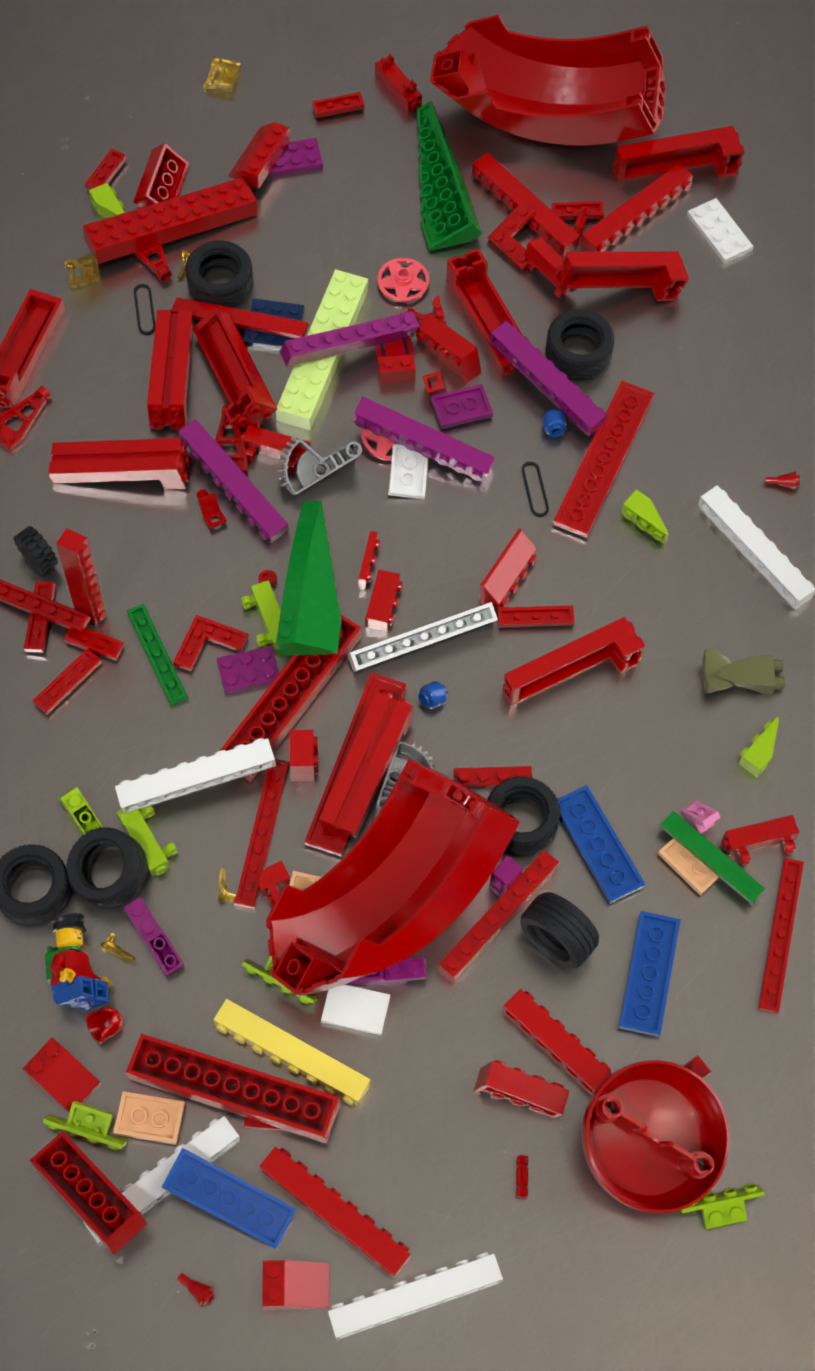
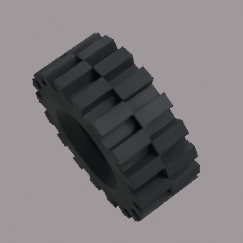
M28 526L14 536L17 549L22 553L23 558L27 560L26 562L40 575H43L58 564V559L55 557L56 554L52 551L51 546L32 526Z

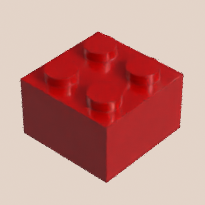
M290 730L291 781H315V774H318V737H314L313 730Z

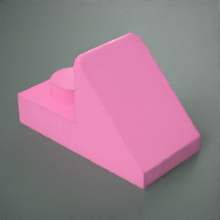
M697 800L681 810L682 814L700 834L714 826V822L721 818L717 810Z

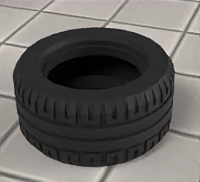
M215 240L200 245L190 254L186 263L188 289L193 298L199 302L226 307L237 305L249 295L253 285L252 262L248 253L239 245L229 241ZM219 265L229 266L237 272L233 280L221 284L210 283L202 277V274L208 268Z
M580 309L565 312L556 317L548 329L546 356L567 377L584 379L596 376L605 370L610 363L615 339L613 330L603 317L594 312ZM569 335H586L597 343L598 348L590 354H575L563 346L562 340Z
M527 776L508 778L500 782L490 792L487 800L501 808L513 800L523 799L530 801L540 809L543 815V822L537 829L531 832L521 833L515 831L505 852L518 854L519 856L537 853L547 847L556 835L561 814L560 804L556 795L550 790V787H547L542 781Z
M101 827L90 830L75 842L72 850H70V854H68L66 872L71 888L80 898L98 906L115 907L127 903L136 896V893L138 894L146 880L148 863L145 851L133 837L115 828ZM109 847H117L122 852L124 867L120 878L108 887L97 888L91 879V864L100 851Z
M28 844L18 846V848L15 847L1 857L0 910L8 919L21 925H39L53 919L64 909L63 907L66 906L70 897L71 886L68 881L66 866L57 853L45 846ZM31 867L42 868L52 875L51 888L40 900L30 903L20 902L10 895L12 880L24 869Z
M545 892L539 894L521 915L520 925L528 939L543 954L564 967H580L599 944V934L591 920L578 907L555 893Z

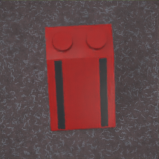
M410 338L375 346L380 384L415 381L416 367Z

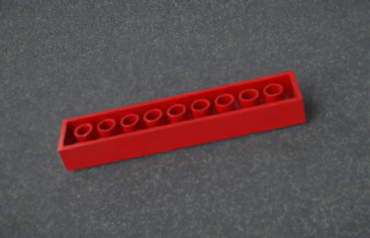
M242 177L83 225L84 241L96 264H100L159 244H165L256 216L257 200L245 178Z
M340 614L342 624L338 654L293 655L220 751H229L237 745H248L257 739L268 738L272 753H274L346 659L347 654L352 651L362 638V627ZM259 772L244 776V778L252 782Z
M142 1033L125 1072L130 1080L326 1144L341 1104L338 1096Z

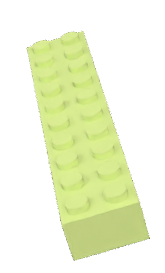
M335 269L307 336L354 325L368 293V278ZM342 354L294 365L277 405V421L311 431Z

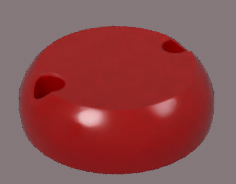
M661 1060L641 1061L615 1071L598 1086L591 1096L582 1122V1147L587 1165L593 1177L612 1198L641 1212L669 1213L693 1205L707 1195L715 1186L726 1165L730 1143L729 1127L719 1098L700 1076L686 1067ZM610 1102L612 1108L605 1105V1103ZM697 1159H701L703 1165L697 1162Z

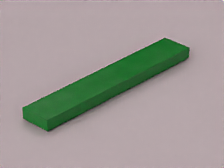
M142 604L127 610V615L170 706L172 707L188 700L185 689L145 605Z
M672 811L660 824L664 831L751 905L764 892L765 888L676 812Z

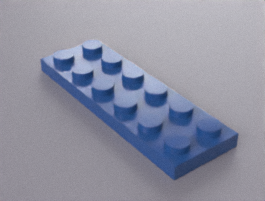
M588 785L558 798L561 813L560 819L609 904L644 888L646 884Z
M645 911L640 912L620 1018V1029L660 1037L681 919Z
M184 1148L181 1149L161 1187L277 1249L296 1211V1208Z

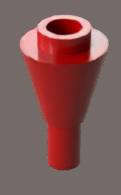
M795 471L778 477H766V484H778L779 486L796 489V486H800V475H796Z
M183 1273L178 1276L177 1281L187 1287L200 1306L211 1303L215 1296L213 1293L214 1287L191 1280Z

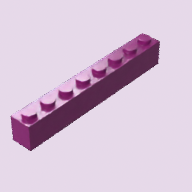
M411 311L287 340L284 342L280 353L286 367L410 338L415 335L420 326L414 312Z
M506 321L491 333L490 343L588 437L604 425L607 416L604 410L597 407L589 396L582 393L580 388L572 383L564 372H560L551 360L544 357L542 352L535 348L527 337H523L514 325Z
M363 396L351 421L360 428L368 429L375 435H381L393 443L405 446L408 450L416 451L425 458H431L443 466L453 468L456 472L464 473L472 479L483 483L495 459L494 456Z
M196 419L178 431L183 445H186L191 451L192 458L195 461L199 460L201 462L202 469L214 477L213 481L218 487L222 486L225 490V495L230 501L233 499L236 502L237 509L242 514L245 513L248 516L249 523L253 527L257 526L264 540L268 539L272 544L289 531L288 523Z

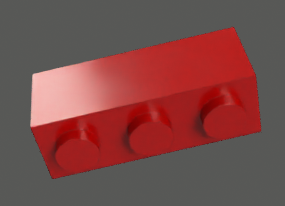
M378 569L365 618V627L388 631L389 625H393L395 615L392 614L393 608L397 609L399 601L397 593H401L403 582L400 581V574Z

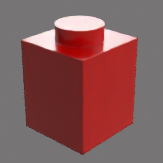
M440 371L422 376L430 398L431 396L447 393Z

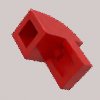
M282 861L267 867L259 879L261 897L267 895L271 907L274 906L280 895L279 889L283 888L285 884L289 885L291 881Z

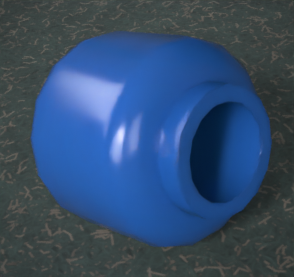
M555 409L544 414L542 421L545 433L552 437L561 436L567 429L565 414Z
M434 681L420 689L418 698L422 706L434 709L446 702L448 691L444 685Z

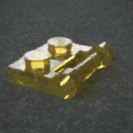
M214 58L209 75L204 80V88L232 92L241 69V63ZM222 67L217 81L214 80L217 70Z
M94 253L75 260H65L64 264L68 270V282L71 288H78L101 280ZM77 268L80 269L81 277L79 278L75 274V269Z

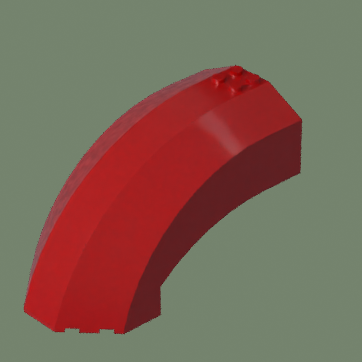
M497 14L468 22L464 26L465 29L459 35L455 34L447 42L448 46L443 51L439 50L433 58L430 82L484 122L503 131L531 140L563 145L607 144L652 135L656 132L663 119L666 94L663 55L648 25L598 37L577 39L543 38L509 31L500 15Z
M408 759L380 812L367 831L340 862L305 890L287 884L284 885L266 919V927L270 931V939H268L269 956H272L273 964L270 967L271 976L295 995L301 996L319 993L344 985L395 965L415 954L446 930L477 896L501 859L521 821L501 807L442 773Z

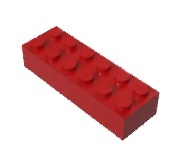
M64 1131L30 1159L37 1172L113 1255L147 1225L141 1213Z

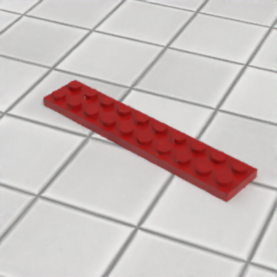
M621 380L605 413L607 415L605 423L597 430L556 514L553 525L585 538L588 537L652 402L653 392Z
M370 673L304 845L342 857L350 835L321 824L319 817L376 691L380 693L382 691L388 692L393 695L392 699L398 701L400 698L403 699L407 684Z

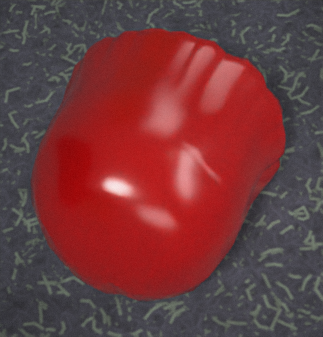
M103 1007L86 1015V1025L96 1042L102 1044L121 1030L123 1018L116 1008ZM107 1021L110 1024L108 1027L105 1026V1023Z

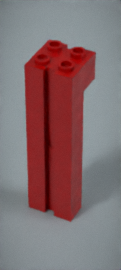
M734 126L617 146L613 170L617 181L663 174L678 163L685 169L714 164L718 177L738 174L745 151L744 146L740 144L739 134L735 131Z
M478 248L466 252L464 257L459 255L447 260L446 282L499 374L504 376L514 372L516 367L490 343L491 333L508 321L517 328L522 336L523 334L487 275L488 263Z
M679 251L567 252L562 260L563 266H559L554 274L559 289L652 288L656 301H675L681 293V288H684L689 280V275L686 272Z
M33 289L29 290L0 345L1 407L11 408L17 404L65 310L62 298Z
M215 306L192 329L230 403L229 406H222L229 423L247 429L248 425L259 428L260 424L263 423L262 419L271 417L277 410V407L228 311Z
M157 310L147 399L150 429H164L165 426H171L172 429L181 430L187 425L186 399L193 335L192 328L194 325L193 311L178 310V313H172L171 310Z
M181 438L52 443V461L49 464L48 475L53 483L160 480L164 489H186V482L189 481L188 466L191 465V456L187 454L186 445H183Z
M623 617L505 673V683H503L502 690L510 704L514 705L611 658L621 673L640 664L645 645L642 638L636 635L633 624L628 622L626 617Z
M376 691L319 817L321 824L355 838L358 837L401 737H405L414 717L413 706L410 705L409 701L402 698L398 701L392 699L393 695L382 691V693Z

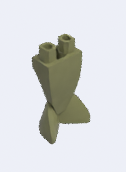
M705 649L702 662L705 693H712L733 686H739L762 694H773L774 690L784 689L786 684L785 677H775V673L783 672V660L773 659V655H762L731 662L719 651Z

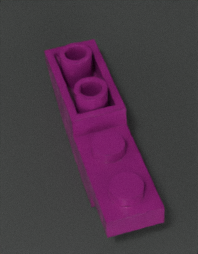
M141 897L123 907L134 928L166 976L184 965Z
M424 957L404 959L395 965L346 984L390 985L405 984L411 980L427 979L426 959Z

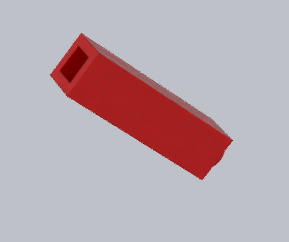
M388 54L386 58L382 57L380 61L375 63V75L407 113L417 110L422 106V94L416 88L417 84L413 79L410 81L395 64V59L391 54Z
M542 237L531 240L527 244L524 254L530 261L527 268L532 272L535 267L539 269L557 287L554 294L558 298H561L562 294L566 296L576 291L577 289H559L554 274L559 266H563V258Z
M250 425L241 435L246 449L245 455H247L248 461L252 462L256 453L280 459V455L286 456L282 449L286 448L289 450L286 443L290 442L293 444L291 441L292 437ZM303 440L306 444H308L311 447L309 441ZM299 444L293 448L287 463L288 472L295 473L298 461L306 451Z
M790 815L725 831L721 843L723 849L727 850L728 856L738 854L739 862L742 866L749 864L751 857L748 851L783 843L786 855L794 853L796 846L793 840H796L800 832L794 816Z

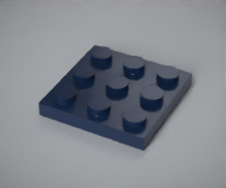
M253 298L250 311L302 321L305 306ZM246 329L243 342L245 346L281 350L285 341L296 338Z

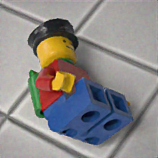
M71 913L50 921L53 924L56 947H47V953L45 954L47 983H51L52 992H54L53 999L56 1004L88 1010L109 1003L108 989L112 986V983L106 977L100 980L90 967L88 955L80 951V947L83 944L82 933L87 931L84 926L86 919L81 913Z

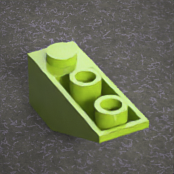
M108 183L89 190L90 200L98 214L109 218L125 213L122 201L117 200L114 188L111 189Z
M636 489L623 503L621 513L626 519L636 523L641 530L650 533L655 540L665 544L669 533L651 499Z
M776 717L773 722L769 720L763 727L765 731L761 735L758 733L751 741L753 744L750 748L746 746L740 753L741 759L739 764L756 778L765 770L772 759L779 717Z
M72 787L57 797L83 835L90 830L103 828L78 787Z

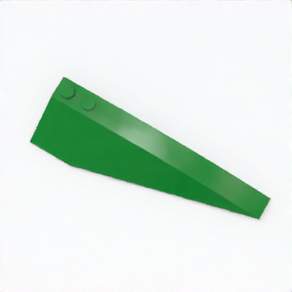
M430 101L417 109V123L419 128L418 140L420 141L418 152L420 155V198L422 199V205L420 206L422 213L421 226L429 250L433 251L468 243L482 235V231L455 155L434 104Z
M303 501L288 564L276 644L282 656L338 654L342 620L322 501Z

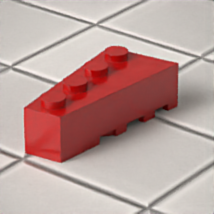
M431 314L418 323L420 327L416 332L417 339L465 384L481 373L478 347Z
M499 1060L491 1061L480 1068L473 1092L481 1094L482 1090L490 1092L492 1098L498 1100L499 1098H509L511 1104L517 1106H526L528 1104L530 1105V1110L555 1118L563 1115L569 1090L564 1089L562 1084L548 1083L541 1076H530L525 1074V1070L516 1067L512 1069L507 1067L505 1062Z

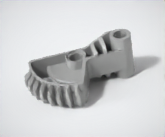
M292 437L291 441L293 444L290 442L286 443L289 450L286 448L282 449L286 456H279L284 462H278L279 466H283V469L277 470L278 473H283V476L278 477V480L284 479L285 481L280 486L284 487L286 485L292 495H297L360 456L362 447L358 442L352 441L323 458L302 439L297 440L295 437ZM299 444L306 450L301 455L297 464V475L303 488L295 492L288 479L287 463L293 448ZM318 465L324 467L325 472L323 475H319L316 472Z
M402 741L399 742L380 791L372 822L396 784L391 779L398 780L407 763L406 760L395 757L397 752L408 755L418 763L435 771L439 770L436 769V763H432V756L427 757V751L421 752V746L416 748L415 742L411 745Z

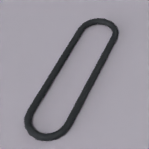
M139 284L134 288L138 329L143 334H150L154 332L156 325L151 289L146 284ZM141 286L148 288L153 328L148 332L143 331L140 325L136 290Z
M526 462L522 466V473L530 507L535 515L544 516L549 511V505L540 468L535 462ZM528 464L535 465L538 471L546 504V511L544 513H537L533 508L524 470Z

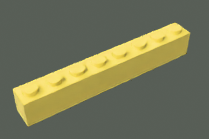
M228 999L225 1000L214 1018V1024L219 1032L223 1034L229 1033L234 1036L233 1039L243 1045L247 1043L252 1046L251 1049L260 1055L265 1053L270 1056L269 1059L272 1062L288 1066L287 1069L293 1074L298 1075L300 1073L306 1077L305 1080L313 1085L320 1084L324 1087V1091L331 1095L337 1094L341 1096V1100L352 1106L355 1104L358 1106L370 1086L371 1079Z

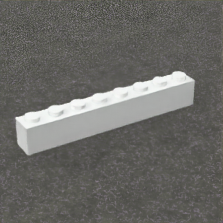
M717 485L700 497L698 504L700 509L795 610L812 598L815 592L813 584L803 577L800 570L789 562L788 557L782 554L777 549L775 543L770 541L764 535V532L753 524L751 518L740 510L738 504L733 502L724 490H721Z
M492 602L350 652L347 656L353 672L487 625L498 619Z
M260 738L248 745H237L229 751H218L210 757H199L191 763H180L175 768H164L152 775H141L133 781H122L119 785L115 786L121 809L126 814L276 767V762L268 738Z
M225 1116L221 1119L219 1117L210 1122L209 1128L195 1133L189 1143L179 1145L174 1150L175 1153L172 1156L162 1158L156 1164V1168L152 1171L146 1170L139 1176L140 1180L134 1184L129 1183L121 1190L122 1194L141 1215L171 1194V1192L161 1187L182 1148L212 1163L240 1141L238 1133ZM84 1223V1225L87 1227L91 1235L94 1237L96 1242L101 1247L103 1245L102 1241Z
M486 1252L476 1256L477 1260L469 1263L468 1260L457 1262L454 1268L442 1267L435 1270L434 1275L428 1277L427 1274L419 1275L414 1278V1282L408 1284L406 1281L399 1282L393 1285L394 1289L388 1291L385 1288L373 1292L374 1296L365 1298L362 1295L352 1299L353 1303L344 1306V1303H339L331 1306L332 1310L328 1311V1315L336 1340L502 1283L503 1278L495 1255H489Z

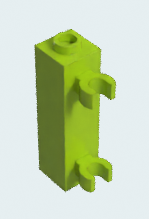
M268 580L251 586L252 596H244L241 600L244 610L256 605L267 634L256 636L259 648L271 643L273 650L277 651L279 649L276 639L281 610Z
M152 805L126 814L123 813L122 809L117 811L118 819L126 833L139 842L145 851L148 863L147 868L150 875H161L166 872L167 868H169L167 858L176 855L178 852L173 842L161 849L144 819L155 815Z

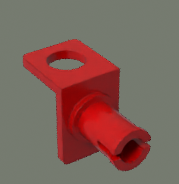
M205 489L199 490L196 496L202 516L208 526L213 529L226 523L227 519L219 508L216 494L214 492L208 494ZM215 516L220 517V520L217 522L210 521Z

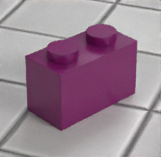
M507 855L491 874V890L496 895L502 896L522 874L523 867Z

